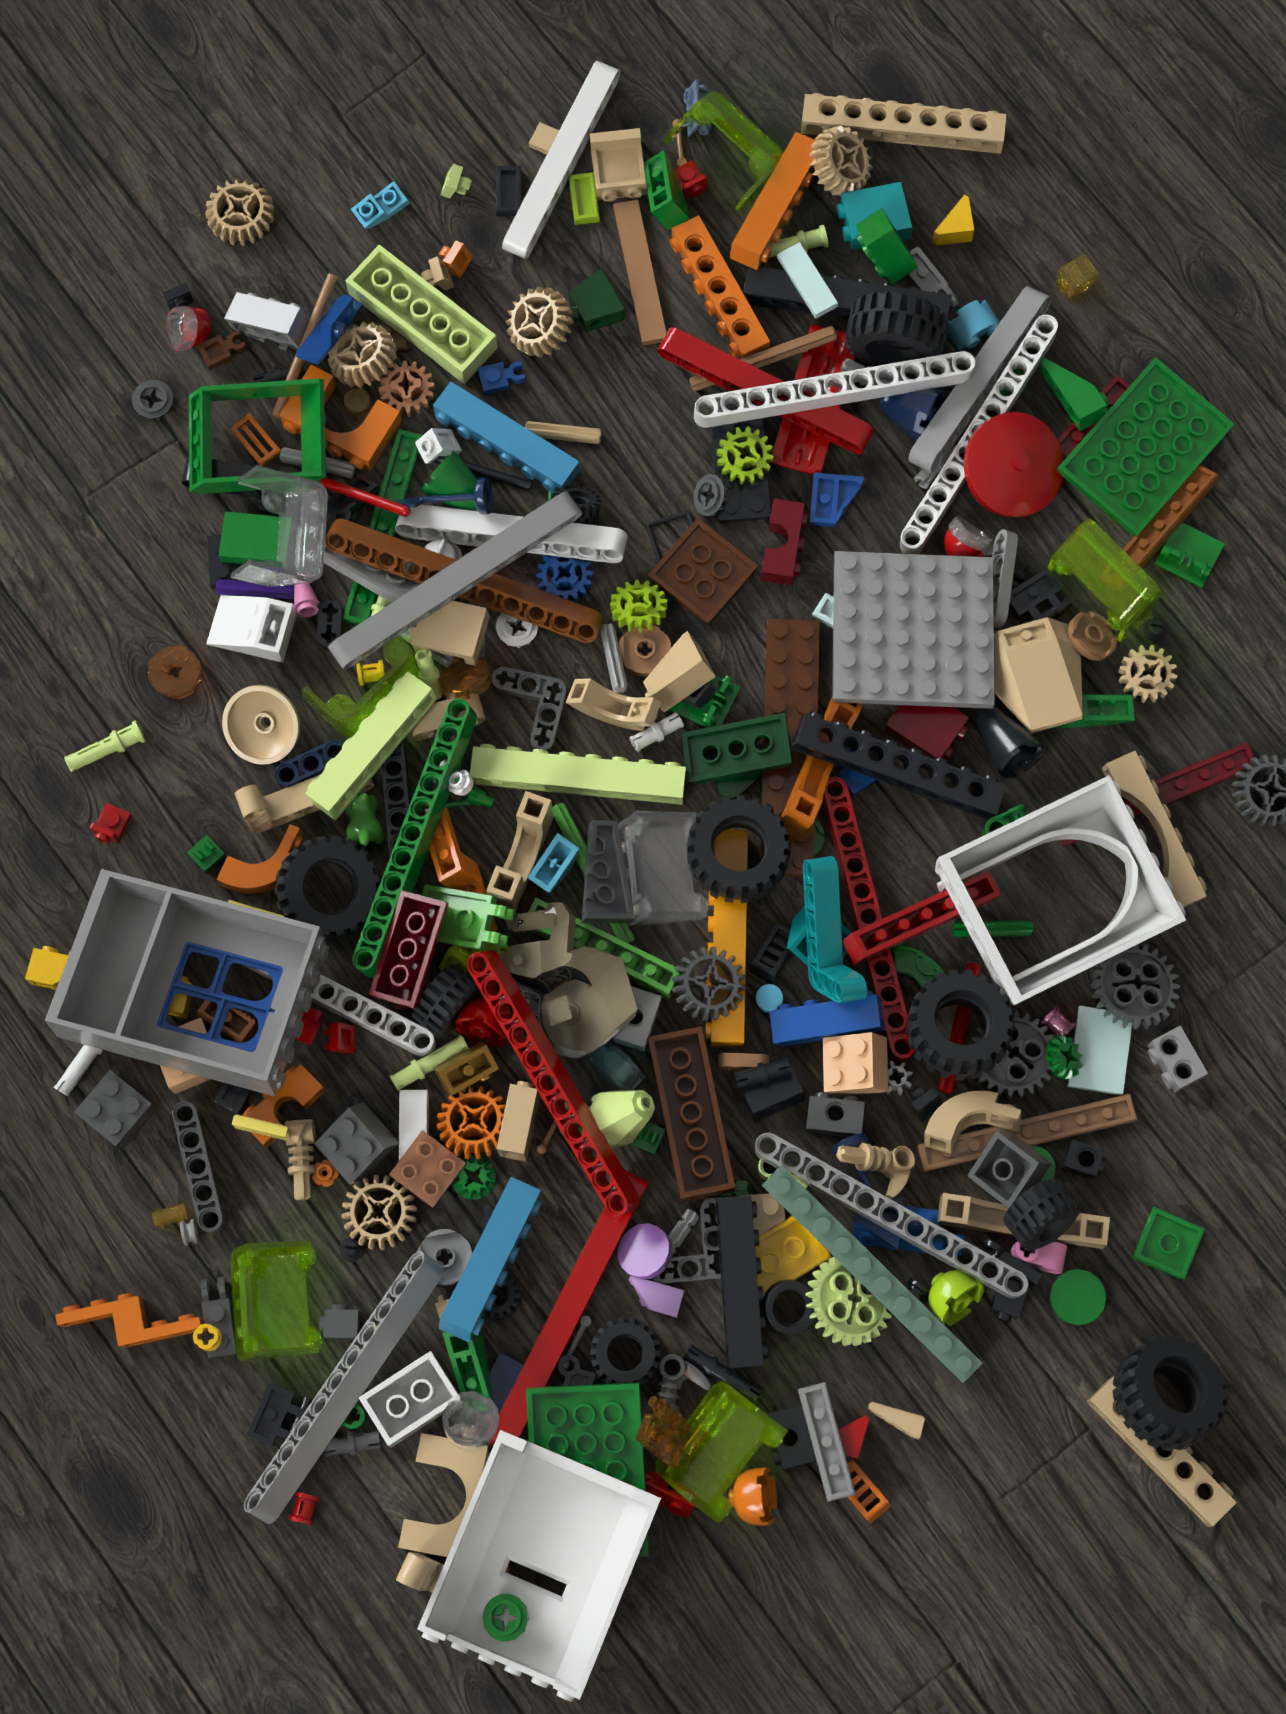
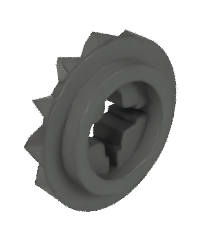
M147 380L138 385L134 390L132 404L139 416L141 415L148 420L150 418L160 419L162 415L169 413V409L173 405V393L164 382ZM156 392L159 402H155L150 408V403L147 399H152Z
M705 475L695 487L694 504L697 511L702 515L716 516L717 511L723 510L722 503L727 501L724 497L728 490L724 487L725 480L719 478L718 475ZM712 492L714 494V498H710L707 495V493Z

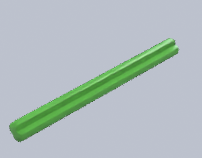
M559 803L553 806L554 818L564 837L580 848L576 860L585 875L587 845L566 805ZM610 923L618 939L628 944L635 940L627 923Z

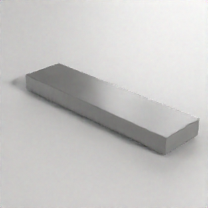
M826 1382L798 1389L827 1502L855 1495Z

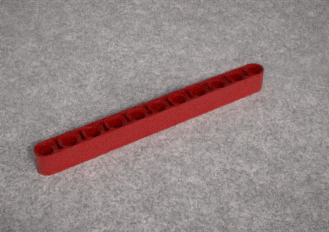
M831 777L828 779L824 790L823 803L856 930L870 925L861 920V915L869 913L874 917L875 922L881 920L882 916L847 784L842 778ZM831 787H836L842 794L833 797L827 790ZM838 812H843L847 815L848 820L839 822L835 819L834 815ZM849 837L854 840L855 845L845 847L842 845L841 839ZM857 863L861 866L862 870L858 873H853L848 869L847 865ZM863 888L867 891L868 896L866 898H858L854 894V890ZM889 949L865 960V965L873 994H877L882 998L881 993L888 990L895 995V1000L892 1002H886L882 999L886 1028L883 1034L884 1037H887V1049L891 1059L895 1062L903 1063L912 1057L915 1049H910L908 1044L910 1037L906 1034L908 1015L891 950ZM884 965L888 969V974L880 976L875 973L874 967ZM892 1016L898 1017L902 1022V1026L899 1028L891 1027L888 1023V1018ZM905 1043L909 1048V1052L907 1054H899L895 1050V1044Z
M493 950L471 954L467 961V968L606 1210L613 1216H620L634 1211L640 1203L635 1187L606 1137L600 1131L592 1113L502 958ZM483 959L486 961V968L483 966ZM497 982L499 983V986H500V991H499V992H498V990H497V988H496V983H497ZM510 1005L514 1010L513 1015L510 1013ZM524 1029L527 1032V1039L524 1037L523 1034ZM537 1053L541 1056V1062L537 1059ZM551 1076L554 1078L555 1086L551 1083ZM565 1100L568 1102L569 1110L565 1108ZM579 1124L581 1125V1127H582V1129H583V1133H582V1134L579 1132V1129H578V1125H579ZM592 1148H594V1150L597 1153L596 1158L592 1154ZM606 1172L610 1175L611 1182L607 1180ZM620 1196L624 1199L625 1206H622Z
M625 1170L641 1201L649 1181ZM620 1196V1202L622 1206H625L624 1199ZM604 1207L486 1439L487 1444L492 1447L494 1446L500 1430L521 1438L528 1424L526 1388L547 1387L636 1209L620 1216H613Z

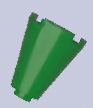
M452 451L451 455H448L430 476L431 481L429 484L425 483L421 491L427 496L474 494L475 483L478 479L455 451ZM474 500L441 502L454 509L477 511Z

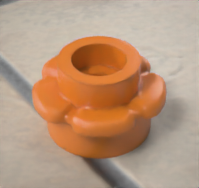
M323 1160L321 1163L317 1162L314 1165L315 1173L312 1175L314 1183L324 1187L333 1185L339 1176V1172L331 1162ZM323 1171H327L326 1176H323Z

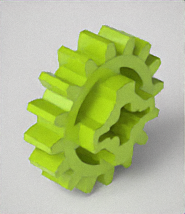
M749 426L746 427L745 432H741L740 428L737 427L735 435L728 431L726 433L727 441L720 440L719 445L723 449H717V456L722 458L717 460V465L725 466L722 469V474L730 473V481H734L737 477L740 478L741 485H743L745 479H749V482L753 484L755 476L763 479L764 474L762 470L769 472L771 466L766 462H773V455L768 454L772 451L773 447L772 445H765L768 437L760 438V430L757 429L753 434L750 433ZM747 440L745 442L737 443V441ZM757 445H758L759 448L761 449L762 458L760 457V455H759L758 453H756V446H757ZM727 453H729V456L734 459L733 466L730 464L728 460ZM749 453V457L746 456L745 459L740 458L741 454ZM748 468H752V469H753V470H750V471H743V470L748 469Z
M635 580V585L625 582V589L617 587V594L611 595L610 613H612L613 621L618 620L620 628L628 625V631L631 632L635 627L641 633L643 627L652 630L653 623L660 625L661 618L666 617L667 599H665L664 591L659 592L657 584L649 587V581H646L644 585H641L639 580Z

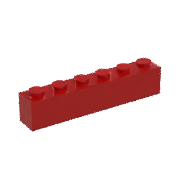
M989 871L963 882L976 909L989 904L1001 895ZM947 890L852 932L842 942L853 964L856 965L960 917Z

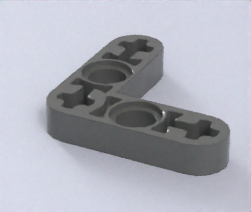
M509 667L497 668L492 674V684L496 691L539 701L530 742L533 750L542 749L550 752L555 744L567 697L565 683L558 678ZM507 675L509 681L516 682L515 677H519L517 689H514V683L505 682L504 685H500L497 678ZM525 680H534L537 684L536 689L532 692L524 691L522 684ZM554 686H558L559 691L562 693L556 694L555 704L550 703L551 692L548 690H553ZM545 710H552L556 713V718L552 722H545L541 718L542 713ZM538 726L547 729L546 739L549 743H544L543 746H539L536 740L541 739L543 729L538 728Z
M715 1198L705 1200L700 1207L704 1255L671 1257L670 1262L668 1261L665 1265V1269H673L672 1263L678 1262L677 1272L680 1278L674 1279V1273H667L665 1279H660L659 1275L652 1278L654 1282L666 1285L721 1279V1274H715V1270L709 1268V1265L714 1264V1254L710 1256L707 1254V1251H719V1246L713 1247L707 1242L708 1234L717 1231V1226L705 1228V1223L711 1224L710 1215L705 1214L704 1210H708L710 1204H714L716 1209ZM692 1261L697 1265L698 1272L696 1275L687 1277L682 1273L681 1269L685 1262Z

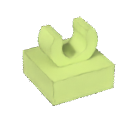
M456 164L452 165L445 178L441 191L442 196L450 199L454 192L465 195L466 191L469 190L472 180L461 177L463 167Z

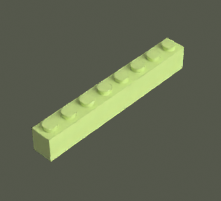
M481 744L480 747L473 746L470 777L473 779L474 785L683 805L686 767H682L681 764L676 762H666L665 765L654 764V761L641 759L639 762H630L624 757H613L612 760L601 759V756L595 754L578 757L571 752H560L557 755L548 754V751L542 749L526 752L518 747H507L505 750L496 749L494 745Z

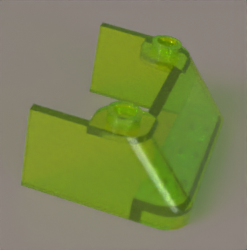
M713 91L699 99L670 130L663 143L668 145L691 119L700 125H710L711 123L716 125L750 157L748 163L749 170L758 179L736 205L735 209L739 211L771 176L783 155V151L722 93Z
M1086 519L1073 531L1052 555L1048 565L1051 572L1055 569L1061 575L1073 573L1108 608L1107 614L1109 618L1107 621L1113 629L1120 630L1117 637L1120 643L1150 617L1161 595V590L1155 581L1091 519Z
M400 636L384 645L383 656L392 668L357 703L346 695L338 694L325 704L307 686L302 689V697L346 739L352 738L359 730L361 722L371 716L376 710L378 702L383 697H387L400 677L410 672L419 679L418 673L420 670L415 659V653Z

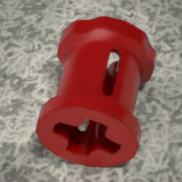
M296 1491L295 1496L297 1499L292 1515H289L288 1520L313 1526L312 1515L315 1504L319 1502L320 1497Z

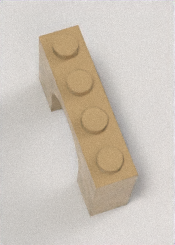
M525 791L516 814L517 831L508 858L503 868L496 865L486 890L488 895L498 898L496 905L507 906L508 909H514L515 912L529 879L527 877L534 869L554 818L551 800Z
M421 1433L416 1462L448 1468L457 1473L465 1485L466 1501L460 1514L445 1524L435 1525L404 1519L398 1548L448 1557L490 1456L489 1446Z

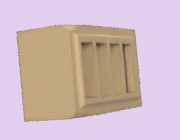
M874 1402L868 1404L867 1410L913 1439H920L925 1420L924 1416Z

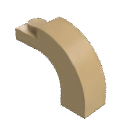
M575 679L566 700L568 705L588 716L618 727L643 731L645 726L653 725L661 704L654 697L636 698L615 693L592 679Z
M971 1091L956 1095L938 1107L930 1118L925 1130V1146L951 1154L960 1133L976 1124H989L1018 1133L1021 1125V1110L1010 1104H999L998 1093Z

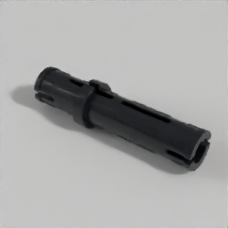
M691 1344L683 1357L684 1361L686 1360L703 1371L704 1376L707 1378L711 1376L752 1402L753 1405L763 1391L762 1388H759L720 1363L718 1357L714 1356L712 1358L693 1344Z

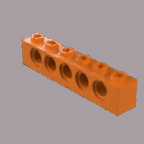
M698 215L673 227L672 239H670L671 247L675 253H680L683 259L681 260L685 272L687 274L691 273L694 278L693 285L698 295L703 294L706 300L705 307L709 315H714L717 319L718 331L722 337H727L730 343L728 347L732 356L742 359L769 349V338L700 216ZM691 247L700 248L697 252L690 251L689 249ZM710 268L712 269V271L705 273L702 272L701 269ZM719 288L724 292L717 294L713 290ZM728 309H732V310H734L736 313H735V314H732V315H728V314H726L724 311H725V310H728ZM744 330L748 334L745 336L737 335L736 332Z

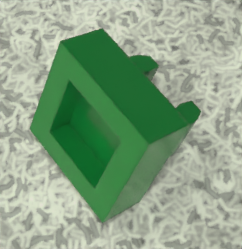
M207 835L187 852L206 874L226 856Z
M647 1122L629 1145L655 1156L666 1129Z

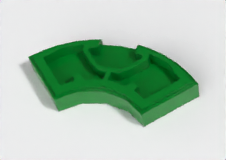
M897 945L892 948L896 973L906 975L915 980L920 988L926 981L932 982L933 977L937 974L942 973L944 977L946 976L940 965L928 957L926 953L908 946Z

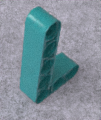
M833 856L805 860L803 863L810 984L815 990L836 1003L865 999L867 996V985L864 977L843 964L837 862Z

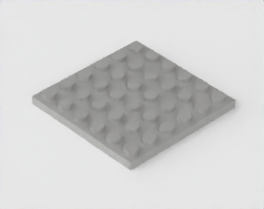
M835 551L832 702L993 709V557Z

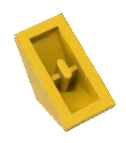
M964 195L934 231L932 241L934 245L972 242L974 225L968 196Z

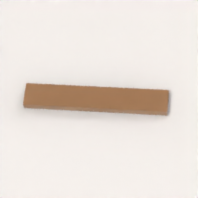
M637 199L613 204L642 346L660 343L666 335V329L639 202Z

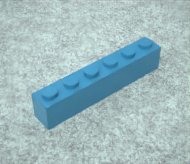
M451 381L433 405L435 418L441 424L453 426L465 439L472 438L477 441L484 451L488 453L493 451L499 455V458L505 464L517 466L526 477L532 480L536 478L541 481L542 485L552 493L559 491L561 487L565 489L566 486H570L580 472L578 460Z
M510 1177L440 1317V1330L467 1342H470L473 1334L479 1335L485 1322L482 1316L485 1310L491 1311L497 1296L493 1293L497 1286H503L508 1275L505 1269L508 1263L513 1264L520 1251V1248L517 1247L519 1240L526 1239L531 1228L528 1222L531 1216L537 1217L543 1202L539 1200L540 1189Z

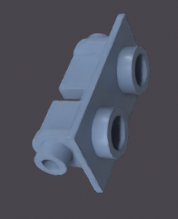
M696 79L684 93V103L687 105L685 125L687 126L688 137L695 131H699L701 135H707L712 128L711 112L702 111V109L709 110L711 108L710 90L707 89L706 85L698 86V79Z

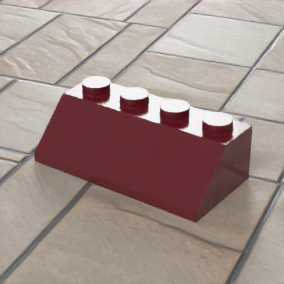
M401 890L369 992L370 996L405 1007L417 1008L449 903Z

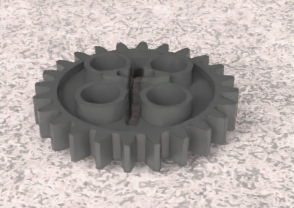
M1135 945L1130 950L1127 949L1096 964L1095 967L1098 970H1094L1092 977L1097 980H1094L1090 987L1098 990L1093 993L1092 998L1101 999L1096 1007H1105L1107 1009L1103 1015L1104 1017L1110 1014L1114 1015L1112 1023L1115 1024L1121 1019L1123 1020V1028H1126L1130 1022L1134 1030L1138 1029L1140 1023H1142L1145 1029H1148L1151 1022L1157 1026L1161 1022L1160 1018L1166 1020L1169 1016L1168 1011L1172 1012L1176 1007L1173 1002H1177L1180 997L1175 993L1180 989V985L1173 982L1177 980L1179 975L1170 974L1174 965L1166 966L1164 962L1167 956L1159 959L1157 957L1158 949L1149 953L1148 945H1145L1142 950H1139L1138 945ZM1116 969L1124 970L1127 976H1120ZM1143 970L1150 971L1154 978L1145 976ZM1117 994L1124 995L1128 1002H1121L1117 998ZM1144 996L1153 998L1155 1004L1146 1002Z
M1015 1011V1017L1012 1021L1015 1023L1014 1034L1016 1040L1010 1043L1004 1057L999 1064H995L993 1070L988 1073H981L982 1076L978 1082L980 1085L987 1081L989 1083L987 1091H991L995 1087L998 1097H1000L1003 1091L1007 1092L1009 1100L1013 1093H1017L1019 1099H1022L1024 1091L1033 1096V1087L1035 1086L1041 1091L1044 1087L1042 1081L1049 1083L1051 1077L1048 1073H1053L1047 1062L1046 1050L1054 1035L1045 1036L1048 1028L1047 1025L1039 1029L1037 1027L1039 1023L1038 1018L1031 1023L1029 1021V1013L1021 1019L1019 1018L1018 1011ZM977 1027L975 1033L980 1038L972 1037L970 1043L975 1044L981 1041L985 1035L984 1029ZM1034 1047L1038 1050L1039 1055L1037 1057H1030L1026 1054L1025 1049ZM1013 1051H1016L1018 1053L1017 1057L1015 1056L1013 1059H1010L1008 1057L1009 1053L1011 1054ZM1026 1064L1032 1065L1034 1069H1029ZM1018 1068L1023 1072L1024 1077L1015 1079L1010 1075V1070Z

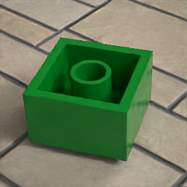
M882 208L856 225L860 233L856 237L868 259L874 263V267L882 279L887 277L893 285L918 268L908 247Z

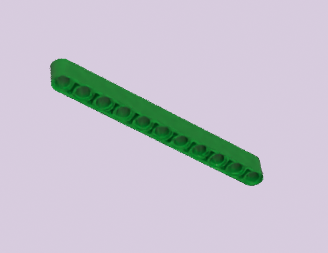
M462 698L452 700L446 708L353 954V965L369 978H374L401 890L413 893L450 794L448 789L449 778L454 772L459 770L477 722L476 712ZM466 711L462 717L458 718L459 713ZM457 735L454 741L449 742L452 736ZM448 759L444 766L439 767L443 760ZM438 784L437 789L430 791L433 785ZM429 808L428 813L421 816L422 811ZM420 833V836L416 840L412 841V837L415 834ZM411 858L407 865L402 866L405 859ZM401 882L400 888L393 891L394 886ZM392 907L390 914L383 916L385 910ZM382 932L381 938L374 942L375 936ZM369 958H373L372 963L364 967L365 962Z

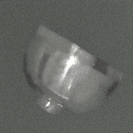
M474 1391L462 1392L451 1398L442 1415L443 1430L451 1444L466 1451L480 1450L489 1445L496 1436L499 1426L498 1408L493 1400L489 1397L486 1398L478 1395V1392Z

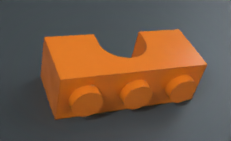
M301 1064L297 1068L293 1066L286 1072L282 1089L277 1090L276 1096L263 1094L264 1099L257 1106L255 1104L250 1106L243 1116L282 1125L278 1120L277 1113L283 1103L296 1101L308 1110L326 1090ZM252 1133L266 1149L277 1139Z

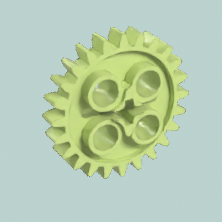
M835 1257L828 1259L829 1263L824 1262L820 1264L821 1270L812 1273L817 1280L808 1282L813 1291L807 1292L806 1296L812 1298L813 1302L808 1303L806 1307L814 1308L815 1311L809 1317L810 1319L818 1318L819 1321L815 1328H825L823 1337L833 1334V1343L840 1342L841 1339L843 1346L850 1345L851 1342L853 1346L861 1345L862 1342H871V1337L880 1336L879 1330L887 1328L883 1320L890 1319L892 1316L886 1312L887 1308L867 1288L866 1294H864L861 1290V1283ZM836 1278H837V1279L840 1281V1283H841V1289H840V1290H839V1289L836 1287V1285H835V1279H836ZM834 1306L839 1310L838 1318L833 1313ZM859 1310L864 1314V1322L859 1318Z

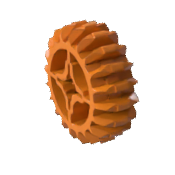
M469 1086L468 1093L458 1092V1098L449 1095L448 1101L450 1104L442 1103L441 1108L444 1112L438 1113L437 1116L438 1120L441 1121L437 1124L438 1131L442 1132L440 1134L441 1141H447L445 1145L448 1150L455 1147L454 1154L456 1156H459L464 1151L465 1159L467 1160L471 1157V1153H475L478 1160L481 1159V1152H485L490 1157L492 1155L490 1148L497 1150L506 1104L501 1105L503 1102L502 1097L494 1098V1091L492 1090L488 1091L485 1095L482 1086L478 1088L477 1092H473V1088ZM479 1105L481 1107H479L478 1109H471L468 1106ZM457 1113H459L463 1122L459 1125V1130L454 1132L452 1123ZM494 1113L497 1122L495 1128L490 1133L485 1124L490 1120L489 1116ZM474 1136L480 1138V1140H474V1141H472V1140H467V1139H469L470 1137H474Z

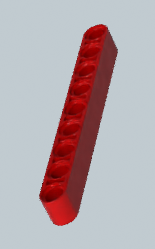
M669 328L657 349L658 354L667 361L728 391L784 382L677 328ZM803 392V394L806 397H813L812 395ZM780 395L777 397V399L782 402H786L789 400V398L785 395ZM753 400V401H751L752 403H754V404H756V405H758V406H761V405L764 404V403H763L762 401H760V400ZM835 406L778 415L855 454H862L874 433V428L870 424Z

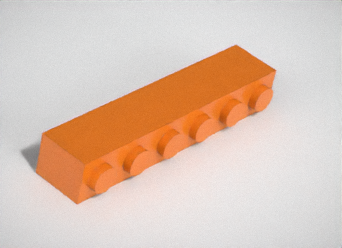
M795 132L733 240L730 259L755 270H758L762 261L765 263L768 261L772 251L771 245L778 243L783 231L781 229L783 224L788 225L793 214V206H799L804 194L802 190L804 187L809 188L813 180L814 167L810 166L813 159L809 154L813 151L811 145L815 142L814 139Z

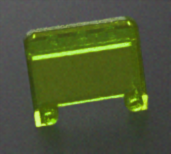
M721 1381L709 1390L658 1458L655 1471L686 1500L719 1524L731 1510V1503L724 1496V1493L762 1442L767 1446L775 1448L782 1442L783 1437L788 1431L727 1383Z

